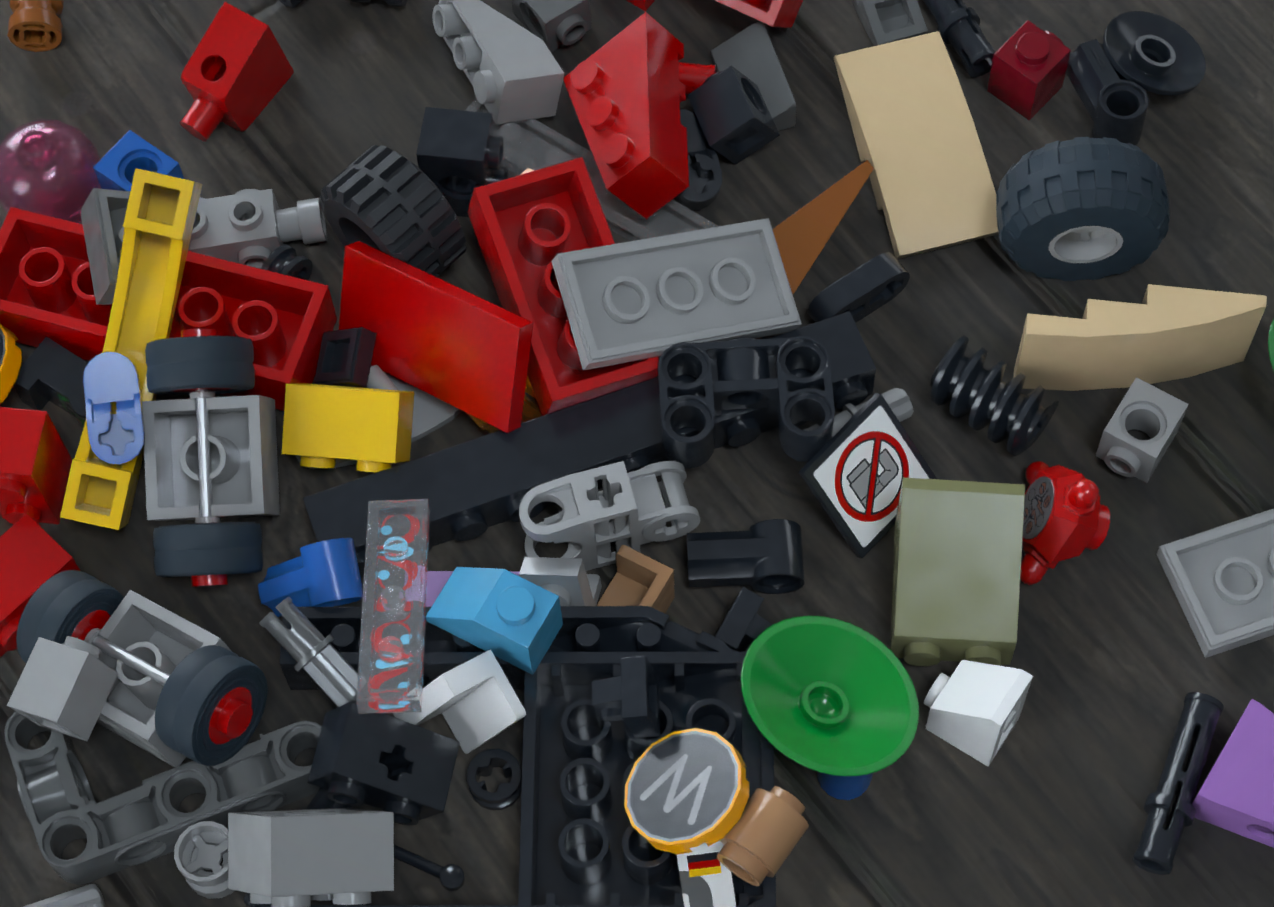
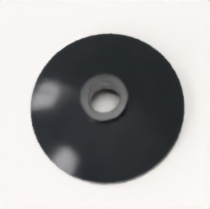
M1129 11L1114 17L1104 31L1103 47L1113 67L1128 81L1140 85L1147 91L1161 95H1181L1195 89L1204 77L1206 61L1199 44L1184 28L1168 18L1150 12Z

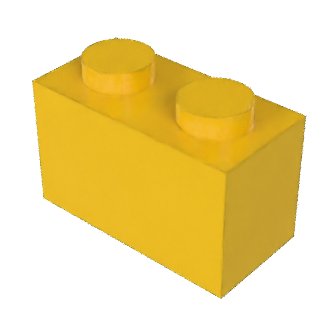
M309 383L286 384L282 454L301 455L300 466L314 468H335L336 458L357 460V471L376 473L391 468L392 463L410 461L414 391Z

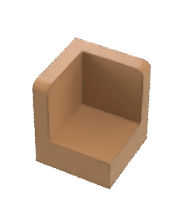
M621 545L616 554L617 572L597 606H650L666 613L675 598L674 569L626 545Z

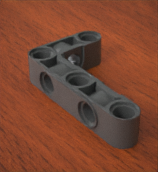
M16 711L7 720L4 729L5 742L17 776L19 795L33 827L39 849L45 860L60 878L67 883L76 885L93 882L128 867L139 865L174 852L179 836L189 826L198 822L214 821L228 829L229 812L275 811L282 806L315 794L320 789L318 786L307 783L312 765L303 767L294 764L295 758L300 752L308 748L317 747L322 726L316 722H296L265 735L260 734V740L244 745L237 754L224 763L206 766L191 761L142 780V786L99 803L94 799L88 779L78 760L69 735L39 726ZM40 732H51L50 738L45 745L38 749H27L28 743L33 736ZM194 793L206 794L204 803L194 812L183 813L178 811L180 803L185 797ZM76 839H87L86 848L81 855L70 860L62 859L63 850L68 843Z

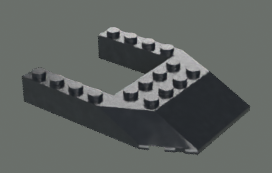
M561 606L563 625L533 675L495 656L512 688L524 689L526 716L523 723L518 905H311L310 907H684L677 854L656 849L632 827L624 808L625 784L634 763L652 743L675 731L699 728L717 732L732 744L742 756L746 765V779L749 781V798L757 788L769 792L774 787V746L763 736L753 722L742 694L741 670L747 651L737 652L729 648L723 640L704 631L699 634L670 621L669 615L650 606ZM297 607L325 638L329 634L334 637V640L331 642L332 646L366 681L367 690H369L371 682L377 677L409 669L414 670L385 684L380 690H398L401 685H408L411 689H423L443 673L486 652L427 622L426 615L431 607H414V615L411 620L403 625L412 633L413 643L411 646L403 647L401 645V640L409 637V633L402 627H390L382 636V643L387 649L404 655L415 663L382 658L372 650V638L377 631L385 626L398 625L409 619L411 614L403 613V607H388L389 611L385 615L378 614L377 607ZM283 617V623L290 630L292 628L291 624ZM281 646L279 664L290 690H322L303 668L299 672L293 668L297 662ZM646 656L659 677L660 736L635 738L624 721L604 722L601 718V709H594L592 706V681L621 676V658ZM381 661L413 665L383 672L376 669L377 663ZM731 872L736 907H776V874L774 877L766 876L760 886H753ZM262 905V907H271V905Z

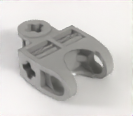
M624 461L570 474L532 488L523 497L519 507L521 526L527 534L524 543L526 557H539L534 551L538 542H554V544L567 542L568 549L561 558H582L585 570L588 571L615 564L616 554L621 545H626L640 552V545L653 541L672 540L686 535L699 525L700 516L698 510L690 506L683 485L687 475L683 464L676 461H662L627 473ZM661 475L662 481L657 482L656 476ZM602 479L603 490L598 491L597 480ZM551 501L562 507V511L544 518V521L538 524L532 522L529 517L533 507L541 502ZM670 521L672 526L667 527L666 522ZM615 541L616 551L611 552L610 542Z

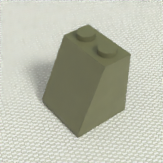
M903 477L894 527L890 650L897 658H904L906 663L915 666H932L940 661L961 662V660L1001 666V664L1010 665L1017 644L1025 484Z

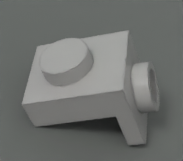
M524 557L519 573L520 577L558 595L560 606H596L602 588L599 575L586 574L582 558Z

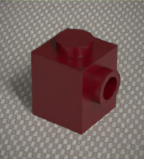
M1027 20L994 53L987 91L1030 121L1063 87L1071 49L1065 46L1054 33L1043 31Z

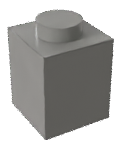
M67 636L64 644H60L39 637L7 706L39 726L88 741L118 673L98 660L101 650L88 642Z

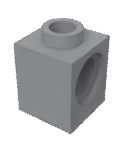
M1136 377L1104 429L1096 457L1104 460L1106 465L1117 474L1125 477H1136L1148 483L1177 434L1189 404ZM1132 429L1141 430L1151 439L1139 440L1132 437L1127 431Z

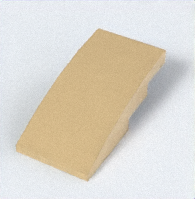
M936 31L835 55L834 62L861 162L868 160L874 168L869 177L878 210L883 209L895 257L900 259L998 235L995 188L973 118L940 32Z
M1148 284L1142 304L1088 299L1082 319L1027 313L1014 367V377L1020 373L1026 376L1023 385L1024 389H1036L1038 386H1042L1045 390L1078 391L1128 388L1136 377L1149 384L1171 381L1244 361L1265 311L1267 296Z

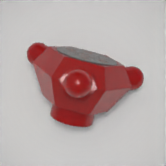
M1042 461L1031 463L1025 473L1030 486L1025 492L1022 546L1026 555L1021 561L1020 580L1028 585L1040 582L1049 568L1054 569L1059 561L1080 556L1085 548L1089 550L1097 549L1106 538L1110 526V511L1107 506L1100 504L1099 489L1093 481L1086 479L1082 473L1061 465L1049 467L1048 464Z

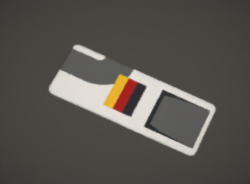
M721 840L709 847L706 843H703L698 847L690 848L693 851L691 853L677 854L684 907H736L731 871L717 858V854L724 846Z

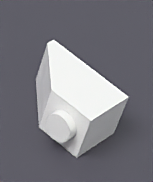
M961 660L951 677L941 673L930 688L924 700V704L930 707L925 729L989 767L1020 717L1033 676L1022 669Z

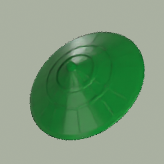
M793 617L775 623L764 630L753 641L745 655L741 670V688L747 710L763 736L777 750L796 763L825 774L861 776L878 772L890 766L911 745L919 721L918 698L913 682L897 656L883 642L862 628L830 617Z

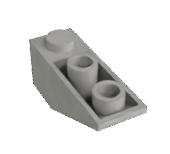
M439 0V4L433 8L434 29L437 35L443 37L453 53L456 66L464 71L474 87L477 100L485 105L489 113H492L496 124L556 115L564 72L541 38L480 0Z

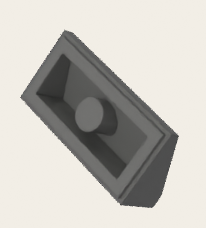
M760 21L748 26L711 50V57L714 65H716L717 72L723 71L732 65L757 84L778 131L795 127L796 102L763 22Z
M93 188L81 209V219L95 301L98 305L113 303L123 243V223L130 191Z

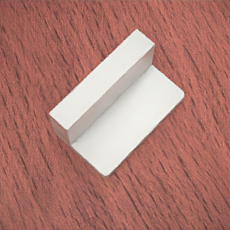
M491 649L443 673L408 699L403 706L392 711L395 718L417 726L442 713L466 754L476 750L526 716L523 705Z

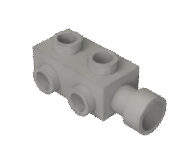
M244 189L234 195L209 199L200 197L188 251L261 269L268 256L275 249L284 245L283 242L303 239L306 245L327 241V227L321 199L319 197L297 201V207L280 209L272 189Z

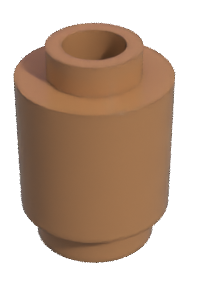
M774 786L770 792L757 788L747 801L740 820L721 839L724 846L717 854L718 860L740 879L753 886H760L766 876H775L808 829L809 825L802 816L805 810L804 805L795 796L780 787Z

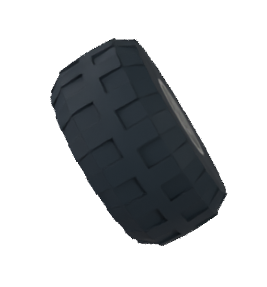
M1076 137L1073 140L1055 141L1045 144V147L1028 152L1022 156L1017 164L1014 163L1000 181L999 189L996 191L997 227L1003 251L1005 250L1009 258L1014 260L1020 268L1026 272H1033L1037 277L1045 279L1053 278L1061 279L1062 281L1096 280L1129 271L1131 267L1139 263L1142 264L1149 259L1153 251L1158 249L1169 231V198L1163 170L1157 162L1139 147L1131 143L1119 142L1114 138Z

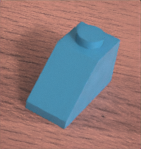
M456 567L426 615L427 622L484 651L491 649L494 656L532 675L563 625L558 595L506 569Z

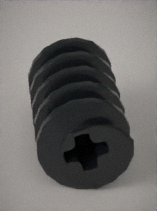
M963 335L949 348L932 375L930 386H932L931 400L938 406L951 400L950 413L953 416L960 418L970 412L969 426L978 431L989 425L988 439L995 444L1002 442L1009 436L1007 451L1013 456L1020 455L1031 447L1042 434L1051 420L1059 400H1056L1045 409L1041 406L1045 388L1042 386H1038L1027 396L1022 394L1026 378L1022 373L1018 374L1008 383L1004 382L1002 379L1007 364L1002 360L988 371L984 369L983 366L988 353L984 348H981L970 358L966 357L964 354L969 339Z

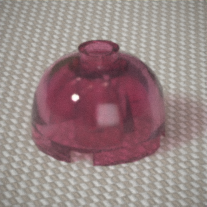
M38 119L20 125L10 132L0 145V202L3 209L8 213L10 207L75 223L81 222V209L92 189H101L93 169L101 160L98 150L80 129L58 120Z

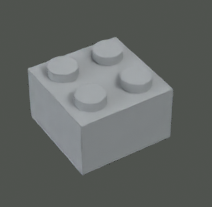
M352 808L229 812L228 889L250 893V903L271 904V907H310L311 900H333V904L337 905L371 903V892L394 890L393 812Z

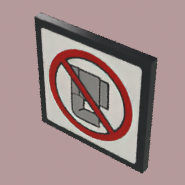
M875 393L799 471V474L858 558H863L895 525L903 477L937 479L882 394Z

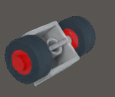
M188 329L181 331V337L149 342L145 349L148 367L146 373L148 391L160 395H190V399L142 401L145 432L144 461L147 520H195V524L169 525L154 528L156 576L161 577L191 576L192 586L228 585L227 574L257 573V571H262V529L260 523H220V518L280 515L275 399L261 395L215 397V394L242 392L254 388V346L251 339L217 336L216 329Z
M67 570L54 575L43 583L32 595L21 615L16 643L18 653L25 663H27L39 637L64 644L66 637L71 636L99 648L101 654L98 660L116 671L118 676L98 717L97 723L173 767L180 766L185 757L206 766L224 763L244 747L262 718L267 701L268 686L264 673L257 665L233 653L221 638L132 590L124 598L118 590L86 572Z

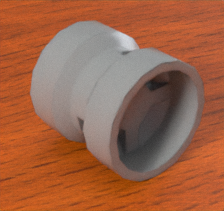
M202 821L189 826L179 836L175 844L174 859L178 870L185 877L188 885L200 896L213 899L223 898L232 894L235 890L228 889V829L214 821Z

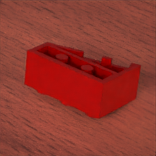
M647 12L642 14L563 78L606 189L645 219H648L689 187L687 128L680 121V102L686 100L685 85L679 81L678 61L684 58V44Z

